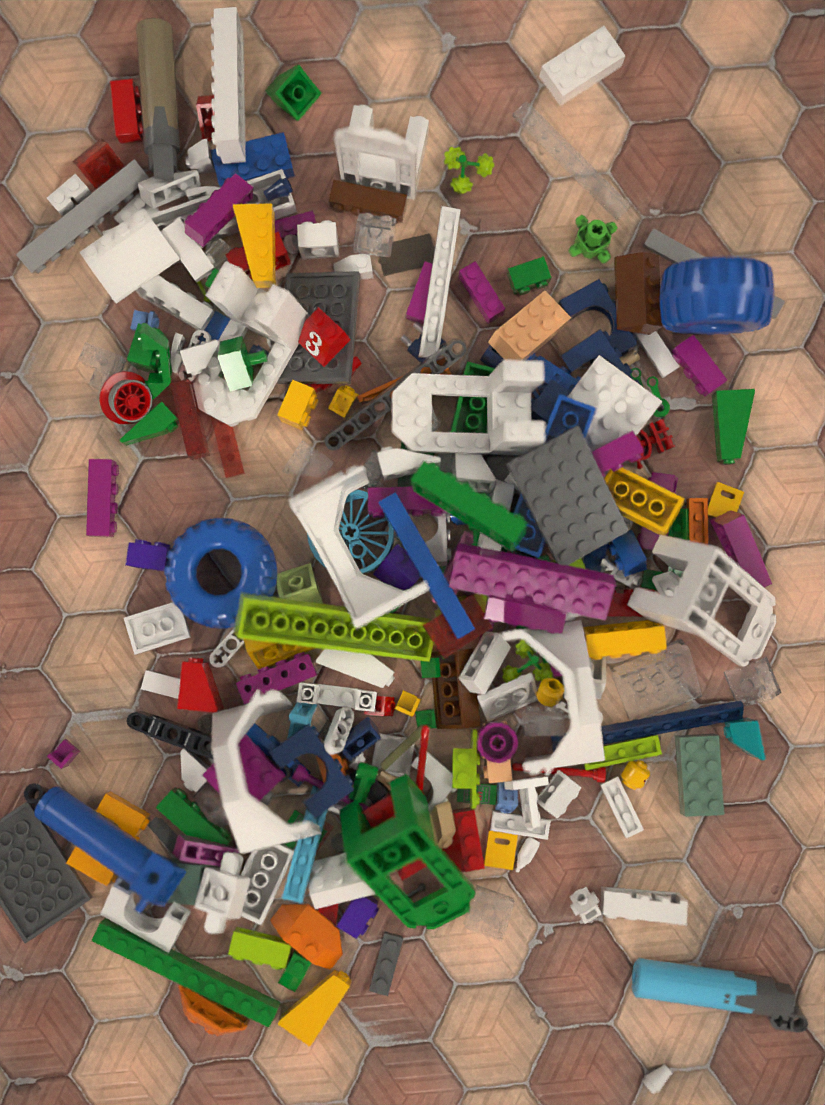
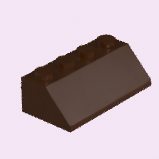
M639 252L616 256L614 258L617 330L650 335L662 328L659 301L661 289L659 255Z
M473 648L431 652L430 658H439L441 677L432 678L437 729H467L481 726L478 693L470 692L459 680V676L474 652Z

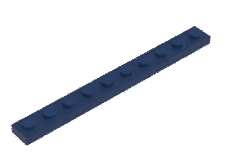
M742 701L728 702L601 726L602 742L604 745L743 719L744 705ZM567 733L551 735L553 753Z

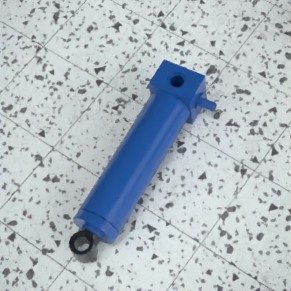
M32 783L25 788L24 798L27 802L36 805L35 817L131 884L129 888L142 897L134 908L136 912L141 913L148 902L165 906L187 872L185 869L166 856L155 853L61 787L55 786L48 790L44 786ZM39 791V796L35 799V793Z

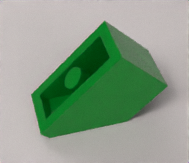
M295 950L278 983L295 992L306 975L311 962Z

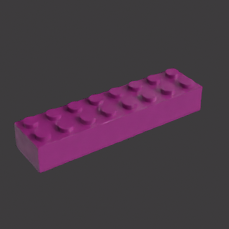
M458 542L449 587L606 620L615 588V578L611 574L560 565L554 562Z

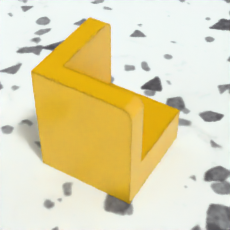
M403 690L395 709L413 717L421 698Z

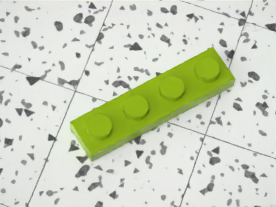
M658 735L604 745L605 761L584 763V767L586 770L662 755Z

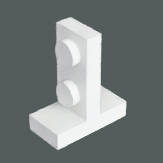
M538 776L504 782L506 790H520L524 827H540V813L537 808L538 795L535 787L549 785L548 777Z

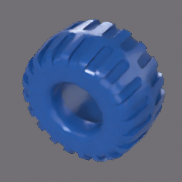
M745 257L697 258L668 266L662 275L659 296L663 327L672 332L694 335L738 334L763 329L770 324L775 298L772 268L766 262Z
M232 518L202 520L196 525H191L185 529V532L173 542L175 544L172 550H169L166 558H168L167 566H164V575H166L167 582L165 585L172 597L171 600L185 616L200 625L217 629L235 627L241 593L272 597L275 591L278 571L274 552L266 538L257 529L243 521ZM224 549L232 552L238 558L241 564L242 576L239 584L233 591L225 595L216 596L209 594L200 586L197 580V567L205 554L212 550Z

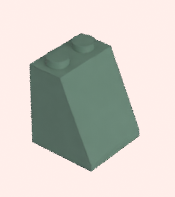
M171 858L170 860L187 872L167 902L195 906L205 867L219 866Z

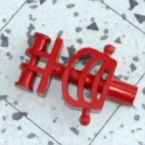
M664 419L655 422L659 431L656 430L653 422L647 425L651 436L648 437L643 430H640L638 433L642 437L641 440L636 435L642 449L645 446L647 449L645 456H643L644 452L640 453L641 458L632 462H637V469H642L641 461L651 456V444L655 443L659 454L665 451L662 442L666 445V451L676 447L671 440L673 438L672 435H667L666 431L670 429L666 427ZM661 433L664 436V438L662 439L659 438V434Z

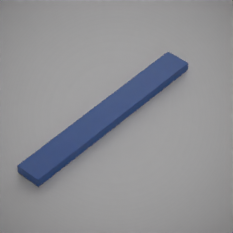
M396 492L379 501L378 504L421 578L429 587L432 597L456 638L459 639L475 629L452 588L449 587L448 581Z

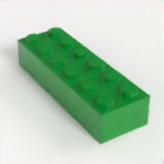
M423 461L411 479L413 491L513 553L526 534L527 523L525 519L519 514H511L504 505L493 503L486 494L475 492L470 484L466 482L462 484L457 481L456 476L452 473H444L439 470L440 467L437 464Z

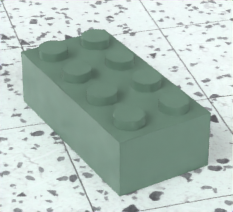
M675 735L680 814L684 817L724 815L719 735Z

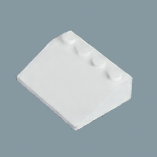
M144 208L80 251L88 266L115 303H118L180 260Z

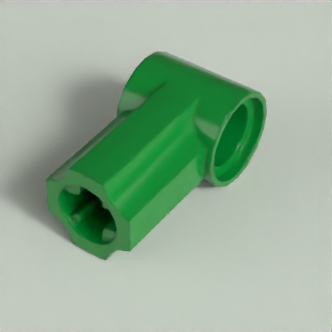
M359 762L352 786L354 790L349 795L350 799L357 801V803H365L371 784L375 782L378 767Z

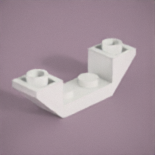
M299 683L297 702L341 707L348 706L356 710L375 712L377 692L325 684Z

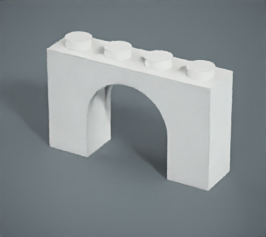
M427 751L425 777L433 786V796L428 803L429 813L431 814L434 806L448 800L446 796L450 791L454 793L457 788H452V771ZM419 754L411 763L415 769L418 767Z
M118 877L110 890L100 915L169 953L191 911L173 902L164 918L156 919L146 916L142 912L138 913L134 909L136 907L133 900L135 892L129 888L131 884Z

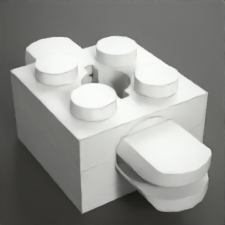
M238 853L224 854L220 868L205 867L195 908L208 912L204 928L210 934L222 933L227 919H240L251 878L239 875L243 858Z

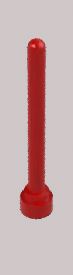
M428 725L422 726L416 777V785L422 793L430 730Z
M512 764L514 771L529 772L524 770V764ZM557 767L552 768L549 773L556 774L560 770L566 776L588 777L596 780V782L605 783L606 768L599 767L593 770ZM542 769L541 773L546 774V770Z

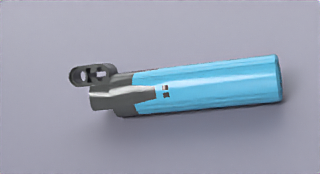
M638 958L634 963L632 992L636 998L763 1015L768 1017L772 1027L777 1030L801 1033L808 1028V1020L799 1007L795 1006V994L790 985L777 983L770 976Z

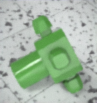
M580 215L575 220L579 230L575 238V244L568 250L570 255L576 257L582 253L585 258L589 259L598 255L599 261L605 264L611 259L607 248L611 241V235L617 230V225L615 222L605 224L600 220H593L588 223V219L584 215Z

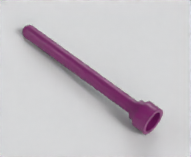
M299 764L292 775V779L297 782L306 781L320 788L324 782L308 774V771L305 770L306 768ZM348 795L341 799L346 804L354 802ZM358 803L363 809L369 807L363 803Z

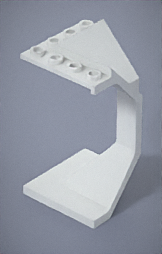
M356 465L347 470L348 474L344 475L341 471L290 498L289 502L331 575L353 619L355 627L359 628L408 600H413L428 592L429 587L426 582H423L405 592L368 577L359 570L339 532L347 496L370 483L364 467Z
M582 621L565 622L562 634H551L546 630H532L529 628L503 632V641L513 639L525 640L561 671L564 676L571 718V728L554 753L525 758V763H523L524 770L529 771L530 774L541 773L542 769H545L547 776L552 768L605 761L601 726Z
M258 689L249 704L212 713V752L222 802L240 853L243 854L321 834L320 826L309 821L296 825L286 824L251 797L246 790L237 744L260 716L293 708V704L281 692H277V690L267 691L264 694Z

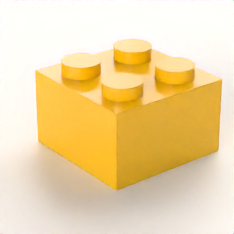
M292 380L277 414L281 422L303 430L304 426H308L311 419L309 414L312 409L315 410L318 404L314 388Z

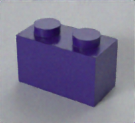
M370 895L351 900L339 919L337 927L355 939L360 934L363 936L369 927L367 924L370 917L374 919L379 911L377 907L378 900Z

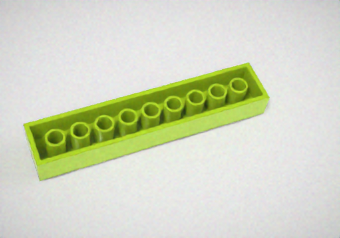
M241 593L234 632L237 638L430 662L437 624L430 618L386 612L356 628L347 607Z

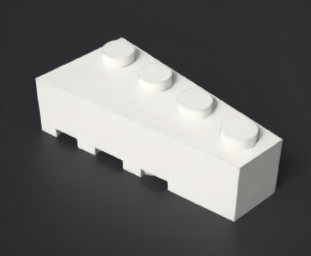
M160 275L155 276L135 290L141 298L197 330H205L214 315L213 307L204 301L201 303L196 300L197 297L193 294L185 293L180 287L174 283H169Z
M601 887L600 911L606 918L616 919L617 917H623L628 920L639 919L687 926L688 901L679 892Z

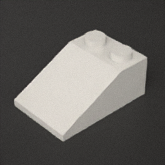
M385 447L378 453L384 481L415 474L423 461L433 462L439 467L441 466L439 457L399 448Z

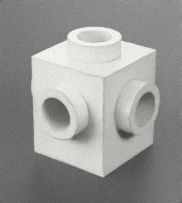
M587 887L579 889L569 896L573 902L570 907L576 916H581L585 924L602 915L597 906L599 903L598 898L594 892L590 893Z

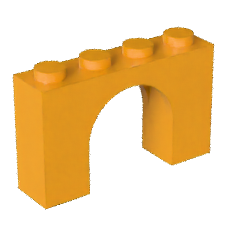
M111 791L104 795L96 812L114 821L120 829L138 841L140 840L138 835L141 830L145 831L150 822L148 820L150 813ZM77 846L66 862L68 865L105 886L112 882L115 883L119 877Z

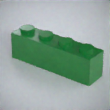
M175 787L171 789L155 807L187 836L198 837L227 845L232 840L230 837L231 833L224 827L220 828L216 824L215 818L210 814L206 815L202 812V807L195 801L191 802L187 798L186 792L181 788L177 789Z

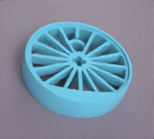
M355 490L347 496L345 502H350V523H348L343 510L342 516L346 525L341 521L340 524L343 528L339 526V530H341L339 532L346 546L349 543V551L352 557L361 560L363 568L359 570L362 574H367L379 567L390 553L394 542V529L386 516L383 519L360 527L371 516L368 514L357 524L368 500V492ZM364 498L353 523V501ZM384 521L388 522V532H362V530ZM349 528L356 530L354 537L346 536ZM307 533L308 544L312 554L314 555L316 560L323 567L326 568L316 547L314 546L311 538ZM361 535H389L387 545L384 546ZM360 539L385 550L377 558ZM356 545L363 547V553L359 556L354 555L352 551ZM368 552L376 561L366 567L363 557Z

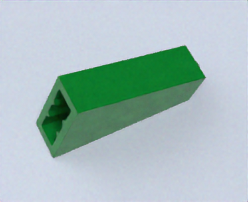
M755 389L723 390L712 394L717 462H723V465L735 464V461L742 456Z

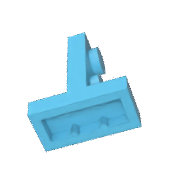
M300 702L295 704L289 716L291 723L287 739L309 724L311 726L317 704Z

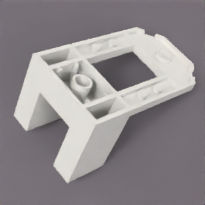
M354 105L349 127L336 130L334 137L341 181L407 194V199L415 200L429 136V120L422 116H410L406 138L403 139L389 130H373V109L367 105Z
M225 261L206 296L230 318V321L218 340V345L207 367L202 369V373L198 375L193 386L198 409L233 427L239 425L240 422L257 418L296 350L304 322L310 315L290 292L274 284L269 292L256 288L254 282L241 268ZM249 329L275 342L267 357L268 362H264L249 390L246 391L241 388L230 391L226 380L221 378L223 371L217 357L220 341L239 336L244 338Z
M503 360L489 376L412 373L392 392V433L412 452L524 455L545 442L544 421H531V392L544 382L543 361ZM432 395L487 397L488 434L432 432Z
M660 535L652 552L672 569L684 571L675 589L673 597L635 587L627 605L649 621L700 636L739 666L745 667L751 659L756 660L760 658L776 624V615L773 614L772 607L776 605L775 597L719 548ZM728 586L752 605L746 614V619L737 637L713 619Z

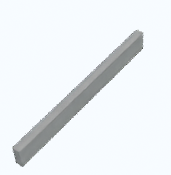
M654 228L643 247L674 264L685 260L706 258ZM775 296L773 303V319L777 317L785 303L784 300Z

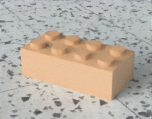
M544 291L497 329L488 343L504 360L526 361L561 331L571 317Z

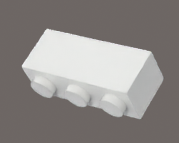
M180 218L161 230L163 236L196 282L214 270L213 264L216 262L209 253L206 255L203 252L202 246L185 234V224Z
M484 632L459 676V680L470 692L485 695L510 650V645L503 641V636L500 633Z

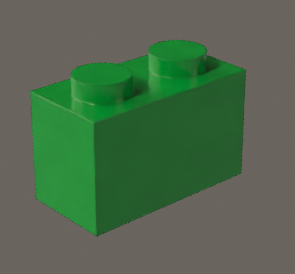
M544 256L508 268L507 277L514 295L527 294L530 292V289L536 287L537 289L545 288L551 280Z

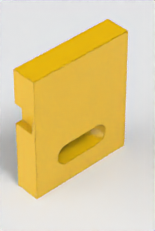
M716 482L708 505V516L718 517L730 510L737 512L744 492ZM721 491L732 494L734 499L722 496Z
M488 830L484 866L513 870L518 835ZM495 839H508L509 843H496Z

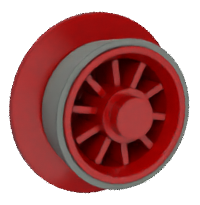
M122 371L113 374L104 382L100 390L99 403L102 412L111 421L118 424H131L143 419L148 414L152 405V395L149 388L145 385L143 377L134 372Z

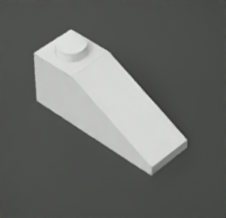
M191 170L174 173V180H154L153 176L139 182L138 187L141 200L154 209L187 195L185 190L201 187L198 171Z

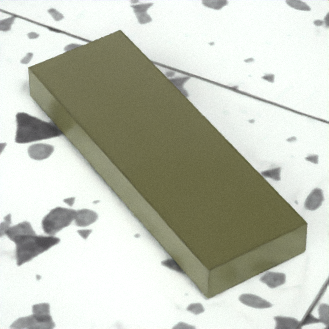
M421 724L381 762L380 766L384 771L421 737V730L424 724Z

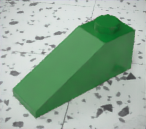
M161 401L119 441L127 446L162 436L169 432L172 433L178 428V423L181 421Z

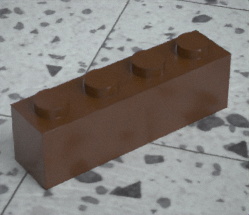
M333 179L329 206L336 212L347 211L355 216L367 215L374 220L381 218L386 219L390 223L397 224L398 222L403 223L407 206V194Z

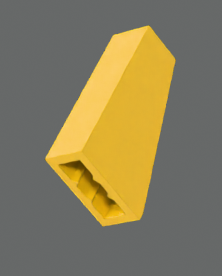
M332 971L280 1016L278 1025L310 1047L351 984L350 977L343 971Z

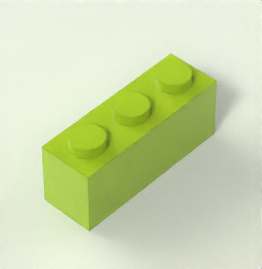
M236 927L233 932L228 955L233 956L232 958L242 961L247 959L256 965L268 964L273 969L281 970L282 968L286 969L292 947L281 937Z

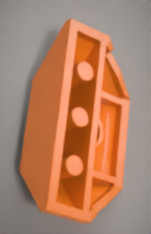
M309 903L282 904L270 919L280 937L314 965L331 970L343 955L339 928Z
M182 985L178 986L184 1015L187 1016L190 1022L203 1026L207 1033L221 1036L245 1030L248 1026L250 1019Z

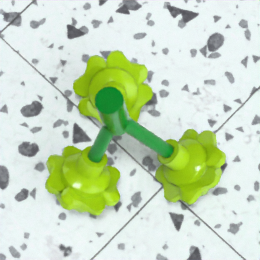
M449 147V151L444 152V164L448 165L449 169H459L461 165V174L458 178H453L450 183L454 192L458 194L471 191V187H473V183L465 175V168L468 165L475 166L477 174L482 175L484 178L492 174L493 167L495 166L493 157L488 156L486 153L483 156H479L477 162L467 161L465 153L461 151L460 147Z
M523 639L515 645V653L520 655L522 659L529 658L528 662L520 668L507 665L506 668L502 669V677L505 683L520 677L522 671L530 665H534L536 668L532 672L535 675L536 681L539 682L541 680L542 682L545 678H553L549 663L543 664L542 661L538 664L539 657L533 656V654L537 653V650Z

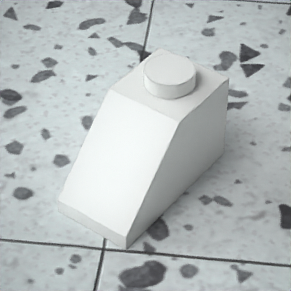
M203 139L189 148L188 157H186L187 168L197 170L199 174L215 172L210 151L211 147L207 139Z
M370 253L351 255L333 264L334 272L359 271L361 274L360 280L373 278Z
M216 339L179 350L187 374L191 373L192 376L200 374L202 369L207 367L218 345Z
M182 749L181 775L182 780L185 782L184 786L190 791L194 790L197 792L207 782L202 774L209 766L194 752Z

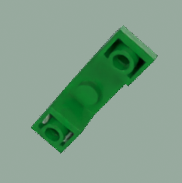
M142 323L141 331L137 333L138 342L142 343L143 350H156V358L160 359L161 363L158 364V373H149L148 381H145V385L151 392L152 400H154L171 384L172 366L169 342L166 337L150 325Z

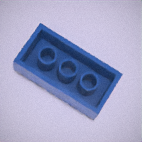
M284 132L245 141L246 162L223 164L221 157L217 156L216 149L210 150L219 187H222L224 181L227 178H231L235 173L245 181L281 169L284 172L285 178L295 177Z

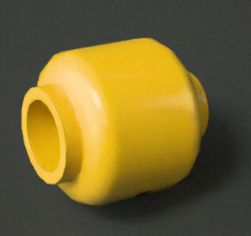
M545 678L537 688L536 697L541 704L553 707L561 700L564 694V687L557 679Z
M639 759L637 761H629L621 773L622 782L633 790L643 788L650 777V771L647 769L648 765Z

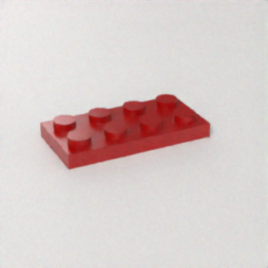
M392 794L363 810L372 828L396 817ZM418 858L396 871L403 881L427 865Z

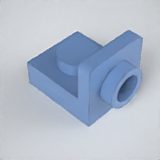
M134 310L131 329L136 331L138 323H147L151 327L158 329V315L154 311L148 313Z
M498 782L495 810L501 813H511L518 806V789L506 790L504 782Z

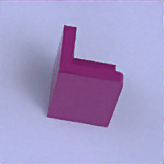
M64 739L56 750L49 753L47 757L62 769L69 766L81 751L67 739Z

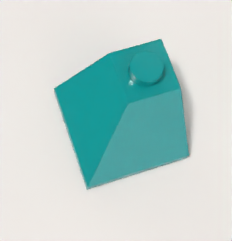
M743 718L725 722L723 732L729 742L751 757L762 761L766 760L758 720Z

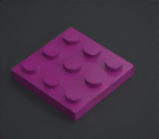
M245 734L237 744L247 793L259 802L286 775ZM214 762L202 776L221 795Z

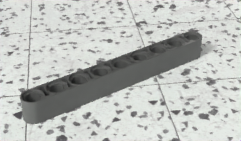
M460 339L451 340L326 434V447L330 450L341 448L392 410L390 392L395 390L412 373L421 374L422 368L429 367L431 369L430 374H440L466 354L467 348L465 343ZM456 343L462 345V350L459 353H453L452 347ZM440 355L446 356L447 359L443 365L436 363V359ZM383 402L385 404L384 409L381 411L374 408L375 403ZM360 414H368L369 420L366 422L360 421ZM346 425H352L354 431L346 433L343 428ZM331 436H336L339 442L331 444L328 439Z

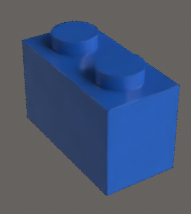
M632 529L610 541V545H608L611 556L615 555L617 569L619 571L622 570L625 577L647 570V559Z

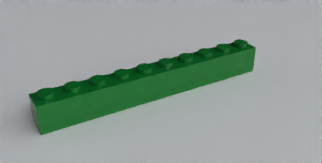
M107 918L99 923L91 940L268 1028L279 1008V1001L173 949L168 953Z

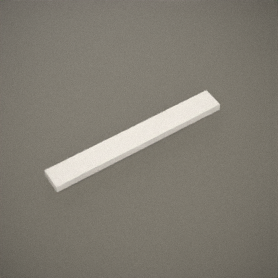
M441 207L418 356L420 358L427 359L440 349L460 209Z

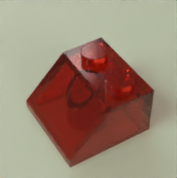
M102 138L72 161L95 190L125 167L108 143Z

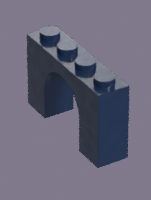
M600 279L559 301L558 304L571 319L586 311H598L604 314L611 325L610 338L612 340L609 343L613 348L617 347L621 355L634 349L637 345V338L633 332L617 330L616 301L610 298L606 284L601 283ZM596 358L589 360L591 365L596 360Z
M601 329L597 330L560 355L571 372L600 355L633 380L630 375L632 373L631 368L627 363L623 364L620 360L622 355L617 347L613 348L609 343L612 339L606 330L603 332ZM637 379L634 380L636 383H638L639 385H641L640 382H639Z
M308 724L268 753L279 769H282L298 756L307 753L316 755L323 761L326 767L325 782L317 791L302 801L311 816L316 819L354 790L352 787L354 783L348 775L344 776L340 770L343 767L337 758L333 760L326 751L324 743L318 738L320 734L315 726L310 727Z

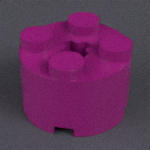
M492 721L483 725L478 731L476 738L477 747L481 755L493 763L508 761L515 753L518 745L515 732L506 723L500 721ZM495 737L502 740L497 747L495 744H492Z

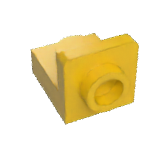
M341 386L337 389L328 409L345 418L359 394L355 393V390L350 386Z

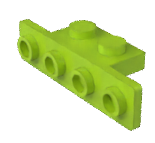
M477 729L471 730L470 749H452V788L470 789V809H476V805H479L480 795L476 793V785L480 784V774L476 773L477 765H480V754L477 753L476 743Z

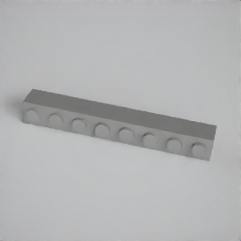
M134 159L16 254L17 257L31 273L36 271L39 274L46 268L45 263L49 260L54 262L61 256L59 253L64 248L69 250L76 244L74 241L79 236L84 238L91 232L89 230L91 226L95 224L97 227L105 221L104 216L107 213L112 215L120 208L118 205L122 201L125 203L130 201L134 197L132 193L139 189L138 183L149 177Z

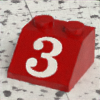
M318 307L305 320L298 343L325 367L351 339Z

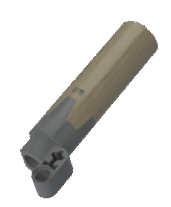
M147 18L137 23L136 26L144 152L148 155L149 170L154 173V180H174V173L178 170L177 155L180 153L173 31L171 24L160 18Z

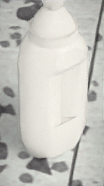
M528 837L517 855L516 872H519L521 868L532 861L539 848L540 842L532 837Z

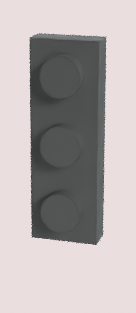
M384 932L369 988L370 992L388 996L404 936Z

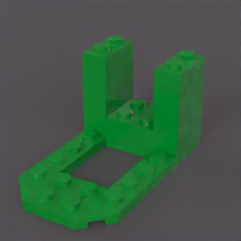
M406 773L389 782L396 817L372 828L363 812L364 809L357 801L339 809L345 859L354 872L407 928H416L418 925L434 930L468 913L470 901L474 899L476 892L470 881L436 843L426 796ZM420 858L445 887L413 902L388 874Z

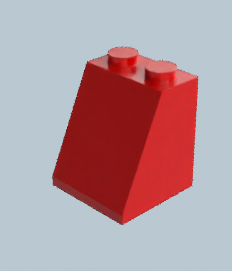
M192 657L188 658V661H182L177 709L215 713L223 710V703L209 662H203L204 658Z

